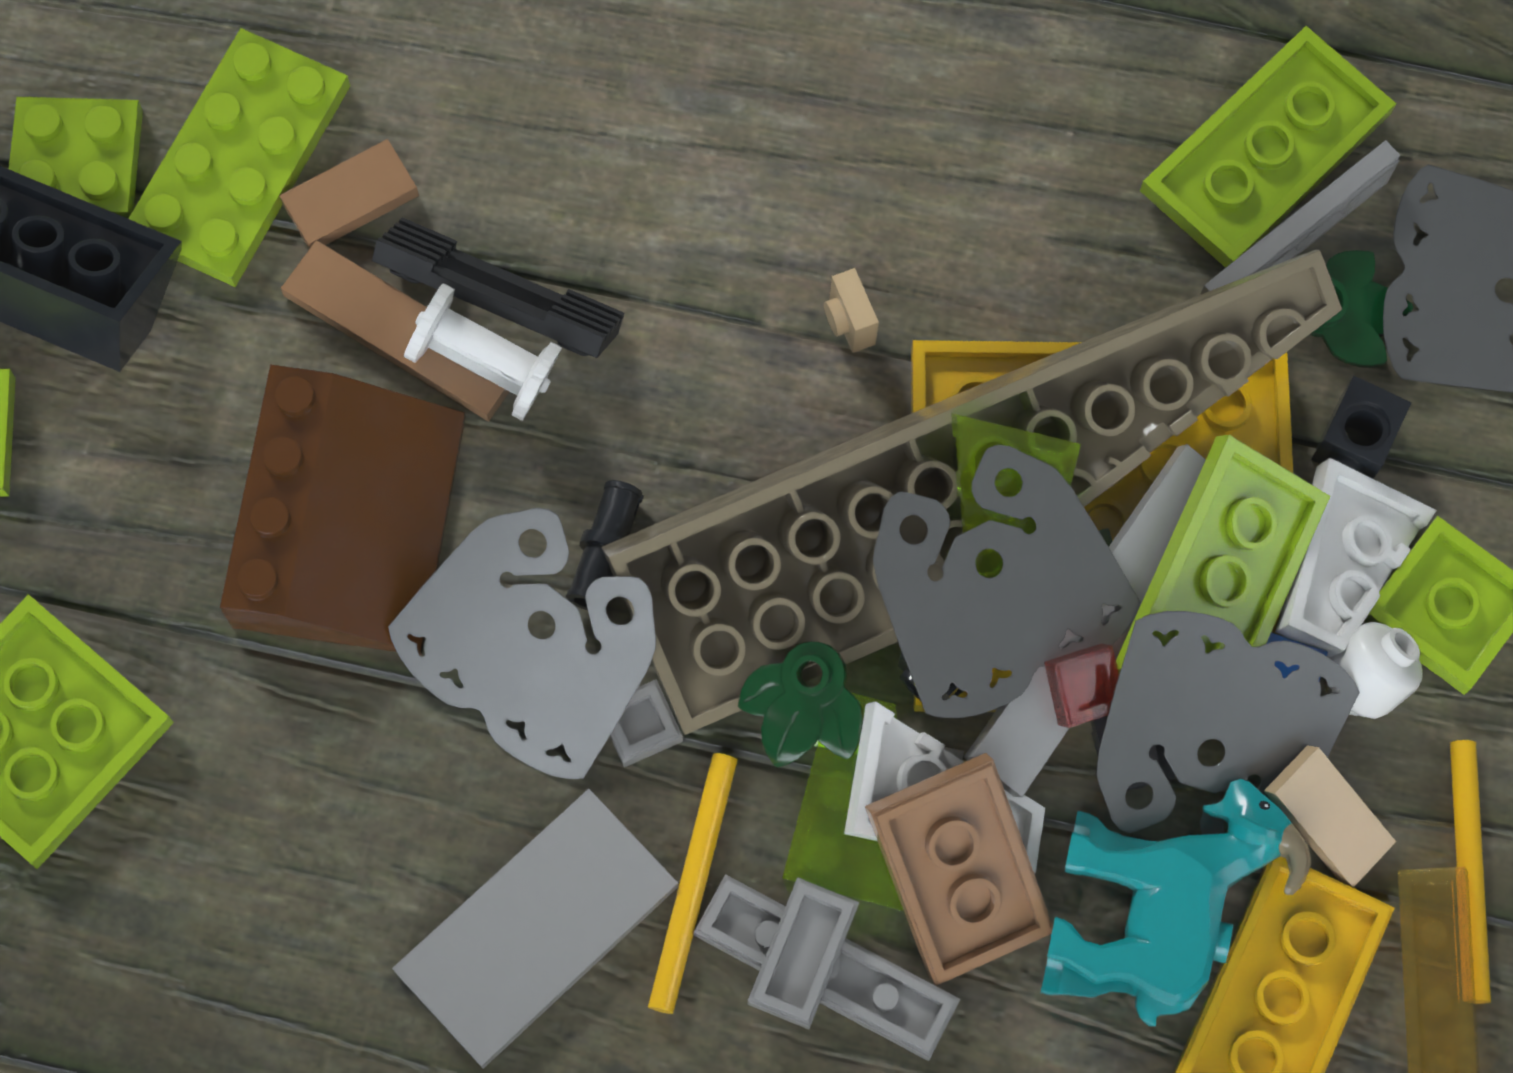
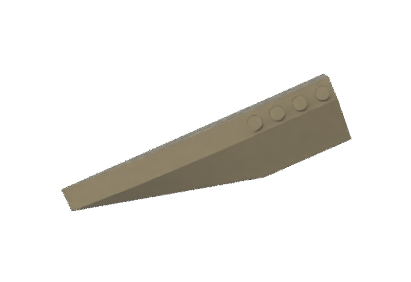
M1313 250L1069 347L603 546L602 550L613 576L639 577L648 585L652 595L656 633V649L651 662L684 735L741 711L738 707V701L746 679L760 666L783 663L787 654L799 644L811 641L826 643L840 653L846 665L898 642L877 584L873 564L874 548L883 510L892 496L898 492H908L935 499L945 507L949 514L950 526L935 564L930 565L927 569V574L932 581H939L943 577L942 567L954 538L989 520L1021 528L1026 534L1034 533L1036 530V523L1031 517H1025L1021 520L981 508L975 501L972 494V480L987 448L996 445L1011 446L1054 467L1072 487L1083 507H1085L1151 456L1150 452L1173 435L1178 436L1198 420L1197 416L1223 396L1229 397L1249 381L1247 378L1270 360L1280 358L1342 310L1321 251ZM1011 468L1000 470L995 477L996 489L1005 497L1016 496L1022 488L1020 474ZM910 515L902 520L899 531L905 542L916 545L925 540L928 528L926 522L921 517ZM984 549L978 553L975 566L979 574L987 578L1003 566V560L997 551ZM623 597L628 611L633 618L634 607L628 599ZM815 662L808 663L802 671L804 682L822 675L821 667Z

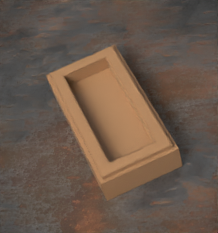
M386 139L279 196L284 208L310 249L316 240L327 245L419 196L417 186L391 143Z

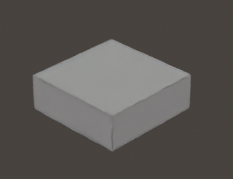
M657 679L637 688L610 735L624 768L683 742L682 733Z

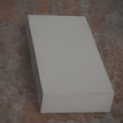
M797 877L748 998L747 1005L810 1029L859 902Z

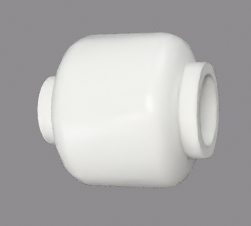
M1377 622L1363 624L1351 636L1346 649L1330 658L1344 668L1355 681L1360 692L1349 715H1359L1373 719L1382 717L1391 712L1418 689L1422 681V665L1419 660L1420 650L1416 641L1406 631L1400 628H1391L1386 624ZM1325 679V688L1327 693L1337 694L1339 692V689L1335 687H1329Z

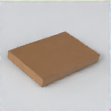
M987 753L865 806L926 972L935 986L1052 934L1053 925L996 765Z

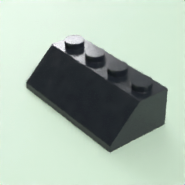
M0 166V322L120 372L151 332L182 250V241Z

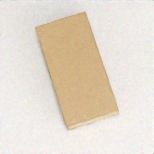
M1307 745L1264 790L1273 803L1284 812L1303 839L1337 880L1354 888L1396 843L1391 834L1319 747Z

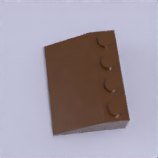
M270 364L220 609L231 627L234 629L397 652L391 641L388 626L438 569L466 418L465 412L335 373ZM408 634V639L417 644L418 653L422 655L425 637H415Z

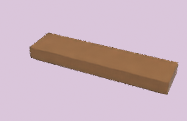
M317 240L281 287L283 296L488 422L509 394L508 390L430 348L427 349L425 354L416 363L405 358V350L417 327L415 321L420 312H425L427 307Z

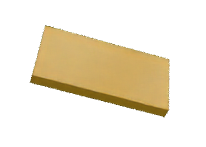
M1278 857L1265 865L1230 943L1226 963H1221L1173 1073H1325L1395 907L1312 868L1309 869L1301 888L1293 895H1286L1284 889L1289 877L1286 858Z

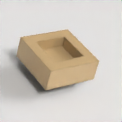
M853 268L832 276L830 298L824 302V310L834 335L838 337L844 334L852 353L874 346L876 344L879 321L856 269Z

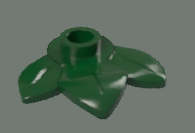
M1351 250L1338 253L1328 260L1326 267L1342 310L1310 335L1322 337L1330 353L1346 364L1361 368L1382 366L1387 361L1386 348L1381 337L1384 336L1383 310L1388 287L1372 281L1375 273V256L1373 252ZM1407 299L1408 307L1404 309L1403 316H1407L1413 310L1412 303Z
M811 641L797 645L787 654L783 663L763 665L753 671L742 687L738 707L746 713L764 716L761 726L762 744L770 761L776 767H783L800 759L814 747L817 741L834 754L845 759L851 758L858 748L863 724L862 706L858 699L845 687L847 669L842 656L835 648L826 643ZM810 662L817 663L822 669V679L815 687L808 686L802 677L804 667Z

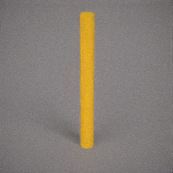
M1457 740L1450 742L1464 1003L1484 1004L1491 1002L1477 746L1476 741Z
M712 754L648 1004L649 1009L658 1012L673 1014L738 761L736 758L726 754Z

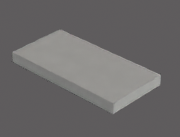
M588 789L392 969L484 1069L673 893L679 885L635 836Z

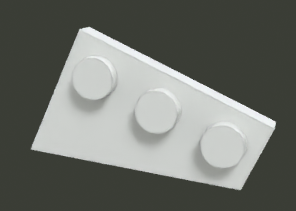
M1329 458L1316 467L1312 485L1331 497L1282 606L1275 632L1292 640L1328 651L1327 657L1331 658L1346 649L1351 636L1362 625L1379 599V590L1391 572L1402 564L1411 550L1409 545L1420 529L1428 525L1437 510Z
M876 701L866 704L844 834L877 841L865 809L866 805L964 763V761L945 750V745L925 732L918 733L894 718L895 713ZM1004 790L1033 872L1036 873L1045 807L1026 795H1023V797H1013Z

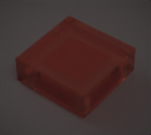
M1101 643L1044 662L1059 726L1071 728L1109 714L1119 678L1112 645Z

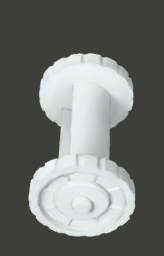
M443 283L435 293L425 312L421 311L415 321L417 327L405 350L404 357L416 363L428 348L517 395L511 415L523 421L539 392L545 393L551 381L547 377L562 347L550 342L542 350L539 357L451 310L450 306L455 289Z

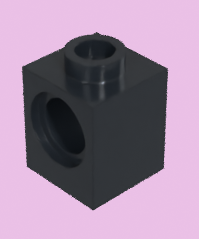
M1353 376L1342 393L1311 460L1321 464L1331 458L1374 479L1385 462L1412 402ZM1356 427L1363 430L1369 436L1372 445L1360 446L1353 443L1348 438L1345 428Z

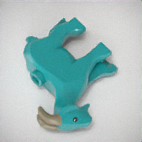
M1243 779L1230 782L1224 799L1221 802L1203 806V812L1210 816L1221 818L1228 823V832L1225 834L1188 835L1162 841H1146L1110 831L1097 817L1089 813L1077 811L1065 872L1116 882L1133 890L1126 921L1125 938L1104 945H1098L1085 941L1071 923L1055 917L1041 994L1094 998L1109 992L1127 993L1136 997L1135 1008L1139 1018L1150 1027L1156 1026V1020L1159 1016L1175 1015L1189 1010L1208 984L1213 961L1226 963L1233 924L1221 921L1228 889L1276 858L1285 857L1289 868V877L1284 892L1286 895H1293L1305 882L1311 866L1307 843L1284 812L1249 781Z

